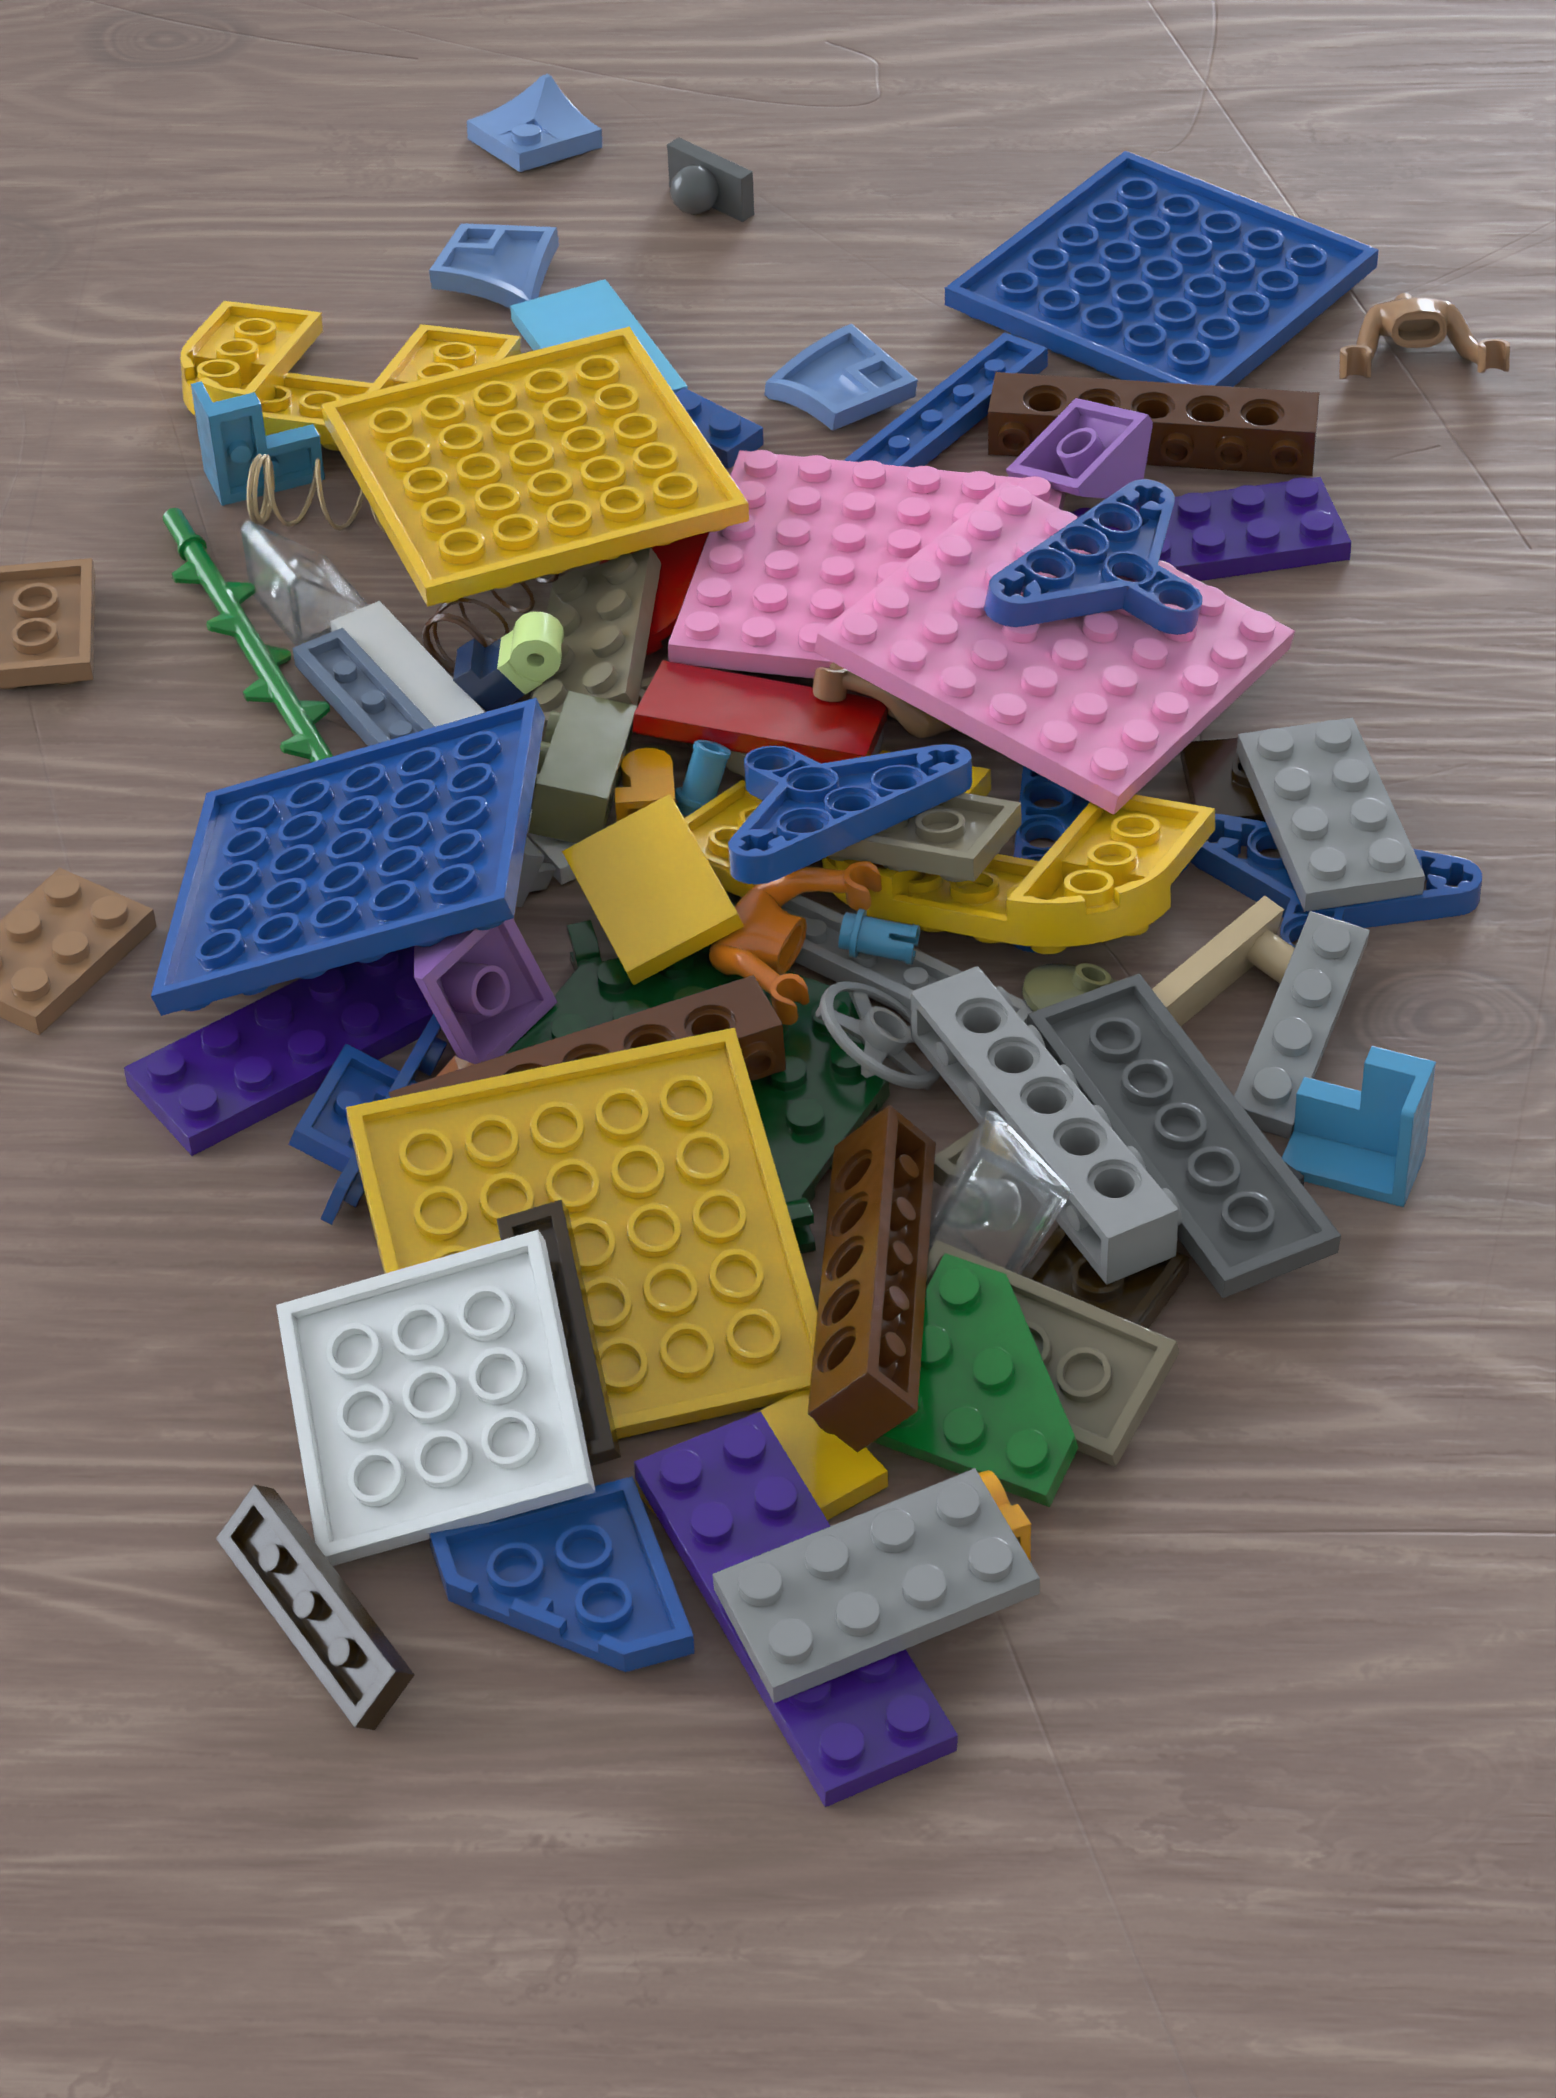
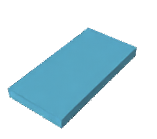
M606 279L510 306L513 324L533 351L630 327L673 392L677 393L683 388L688 389L686 383Z

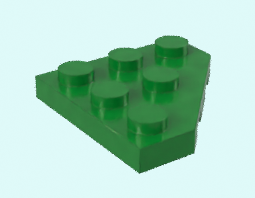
M944 1253L925 1294L918 1410L876 1439L874 1443L958 1474L974 1468L978 1473L990 1470L1000 1480L1005 1491L1050 1507L1078 1450L1074 1432L1007 1275Z

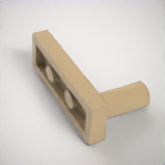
M1263 896L1152 988L1180 1027L1254 965L1279 984L1281 983L1295 949L1277 936L1284 911L1282 907L1268 897Z

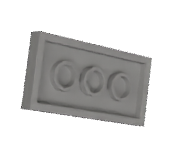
M1353 718L1327 720L1318 723L1238 734V757L1304 912L1423 894L1425 874Z
M975 1468L713 1574L714 1591L773 1703L1040 1594V1577Z

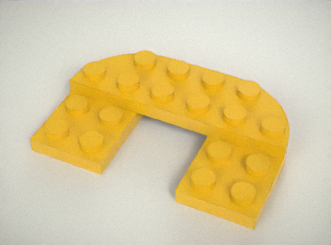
M223 301L188 339L181 350L182 393L186 407L195 415L191 390L192 383L202 381L212 402L255 392L261 403L266 436L313 424L320 436V443L323 447L338 451L339 449L324 424L321 404L521 354V336L420 324L375 382L368 383L288 373L323 332L322 312Z
M882 750L879 754L890 753V751ZM972 766V785L964 793L987 796L991 791V769ZM1135 794L1113 815L1090 802L1040 861L997 854L975 881L951 882L944 880L940 875L913 870L898 872L886 869L883 865L874 864L881 876L882 890L874 892L868 889L871 895V907L867 910V916L910 925H919L920 929L926 932L947 931L973 936L976 940L983 943L1004 942L1030 946L1033 951L1040 954H1056L1064 951L1067 947L1100 943L1122 936L1141 935L1149 929V924L1155 922L1171 907V884L1215 831V808ZM828 857L822 859L823 868L845 870L849 865L860 862L857 860L835 861ZM833 893L847 904L846 893Z

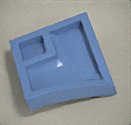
M549 74L542 75L524 92L497 109L467 120L468 139L519 172L602 148V129L588 120L568 100Z
M461 223L429 270L431 288L474 295L508 308L514 304L536 299L539 296L549 264L559 247L557 227Z
M849 324L813 343L781 367L766 381L764 395L768 399L786 402L802 409L834 431L915 397L918 379L853 324Z

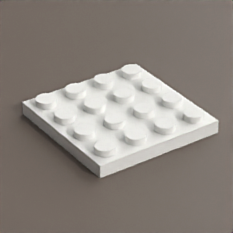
M539 1230L276 1305L315 1543L332 1566L429 1539V1533L484 1524L596 1492L546 1241Z

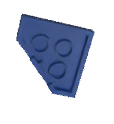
M633 1476L595 1486L596 1492L492 1522L429 1533L430 1547L447 1599L452 1603L623 1672L695 1654L694 1635Z

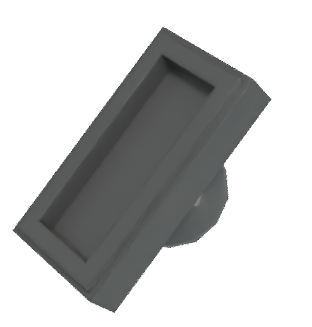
M680 137L667 144L670 194L673 203L683 213L698 215L714 208L741 222L754 215L752 171Z

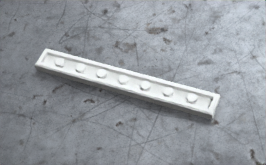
M380 601L330 621L331 631L344 628L435 727L484 713V710L453 681L448 672ZM531 809L527 837L545 856L543 863H552L556 867L553 876L561 885L576 879L562 853L563 850L576 843L529 833Z

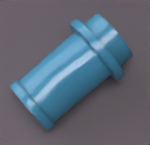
M697 740V742H694L693 753L683 786L675 789V799L678 801L677 807L681 814L688 816L717 796L727 760L731 756V751L727 747L708 740Z
M859 908L857 914L845 913L840 929L838 948L849 950V957L857 958L860 952L903 961L905 964L912 965L916 955L914 946L918 947L920 926L868 917L867 910Z

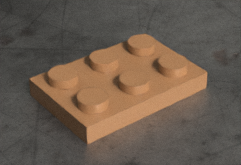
M92 558L0 566L1 689L54 683L71 684L77 681L93 680L96 575Z
M58 868L0 920V1017L40 1035L157 927L154 909L67 870Z

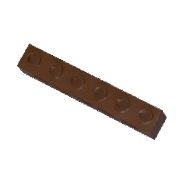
M995 372L988 409V455L1019 457L1075 398L1148 414L1153 422L1146 465L1313 476L1320 392Z
M752 975L390 1091L389 1097L408 1095L735 1028L749 1079L753 1081L786 1070L783 1024L755 976Z
M891 1105L834 1146L808 1415L815 1420L817 1425L826 1433L837 1436L857 1453L918 1410L936 1142Z

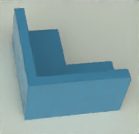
M202 381L191 384L203 468L221 506L247 500V481L253 459L259 453L261 455L268 454L271 457L275 476L274 493L312 483L315 460L317 458L321 460V481L325 480L320 436L313 424L266 436L262 407L255 392L212 402ZM263 465L261 466L258 478L257 497L264 495Z
M1371 1046L1364 1063L1362 1091L1304 1077L1296 1095L1294 1131L1282 1159L1304 1175V1182L1404 1207L1426 1154L1436 1062Z

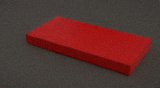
M662 660L634 712L633 732L694 744L697 740H708L721 744L730 751L746 754L761 747L782 746L822 764L871 756L887 720L888 708L882 702L870 697L847 694L846 699L843 701H824L814 696L813 687Z

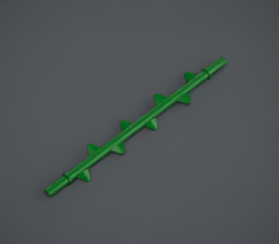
M179 508L167 510L163 515V522L178 545L177 551L179 556L184 561H187L171 573L172 579L175 583L201 584L220 614L207 621V629L211 632L234 637L259 679L243 691L245 700L275 704L294 735L281 742L280 749L283 753L306 758L310 763L332 757V752L314 725L330 712L329 704L326 701H306L297 698L278 667L291 660V652L287 649L264 644L240 605L256 593L253 583L226 582L208 554L205 540L195 533L182 510Z

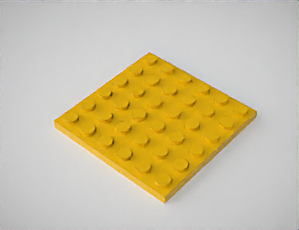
M630 327L321 404L324 424L427 607L440 603H451L462 597L496 588H507L518 582L548 574L563 573L568 569L601 560H612L623 554L653 546L668 545L676 540L706 532L720 531L728 526L749 521L748 501Z
M735 1028L346 1107L347 1121L384 1274L501 1241L497 1224L498 1218L558 1200L563 1201L569 1210L617 1439L770 1406L794 1392L810 1389L818 1311Z

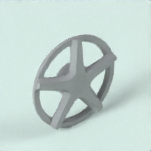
M844 981L828 987L821 996L816 1017L823 1020L829 1033L839 1046L861 1065V1075L866 1078L876 1075L902 1087L924 1088L927 1091L941 1076L933 1066L930 1071H926L903 1049L908 1043L914 1042L911 1038V1026H907L899 1016L886 1008L872 1007L868 996L889 1006L911 1024V1011L890 995L858 982ZM849 991L860 1019H855L834 1010L833 1002L838 993ZM846 1033L858 1038L865 1045L864 1051ZM888 1058L905 1073L882 1065L884 1059Z

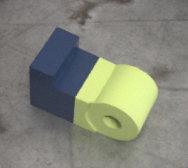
M541 611L529 612L522 615L516 621L514 630L486 648L473 638L457 649L453 681L486 712L509 706L540 686L559 670L562 658L561 644L564 639L563 626L551 614Z

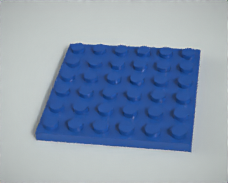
M1124 151L946 286L945 305L965 313L971 318L984 321L1014 336L1022 337L1046 347L1056 354L1064 355L1093 367L1099 372L1107 373L1121 380L1234 387L1377 268L1379 250Z
M537 698L206 793L151 993V998L160 1015L163 1016L181 1010L197 1011L205 1008L213 1001L239 994L255 995L266 990L271 985L296 978L313 979L332 968L354 962H374L390 952L415 945L420 947L432 946L448 936L473 929L490 930L501 925L506 920L513 919L545 721L544 713Z

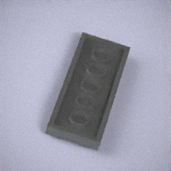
M1140 973L1028 1013L1027 1026H1035L1043 1038L1046 1049L1059 1065L1065 1064L1070 1068L1076 1078L1078 1088L1093 1106L1099 1105L1103 1108L1114 1132L1127 1147L1133 1146L1139 1152L1144 1161L1146 1171L1160 1188H1167L1173 1193L1182 1214V1222L1178 1226L1177 1237L1222 1298L1338 1253L1341 1239L1340 1233Z

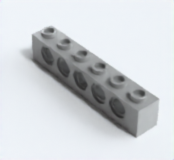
M979 966L911 991L912 1040L1106 1285L1175 1257L1178 1226L1182 1222L1181 1209L1177 1199L1169 1189H1161L1146 1171L1144 1161L1139 1152L1133 1146L1127 1147L1112 1129L1110 1120L1103 1108L1099 1105L1093 1106L1081 1092L1070 1068L1065 1064L1059 1065L1046 1049L1043 1038L1037 1028L1033 1025L1027 1026L1013 1009L1007 992L1001 986L995 987Z

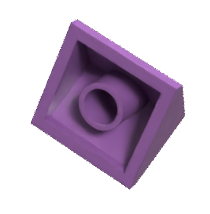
M1075 398L1006 469L1009 477L1026 478L1036 476L1049 481L1052 489L1081 497L1108 498L1128 483L1144 479L1153 422L1148 414Z
M514 919L506 920L501 925L490 930L473 929L448 936L432 946L420 947L415 945L414 979L457 1057L473 1064L504 1055L557 1003Z

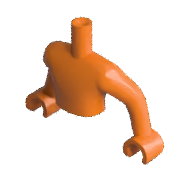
M867 861L855 862L845 870L804 867L778 880L754 886L735 905V909L744 927L712 943L709 952L710 963L716 970L725 975H739L743 978L754 975L761 988L771 994L772 1007L782 1024H794L798 1020V1009L794 1002L802 1005L809 1003L808 987L804 979L799 975L785 973L793 965L803 947L807 924L805 918L790 914L781 907L804 892L823 891L846 893V901L850 908L856 911L859 908L868 910L871 907V895L868 889L874 892L882 890L879 870L874 864Z

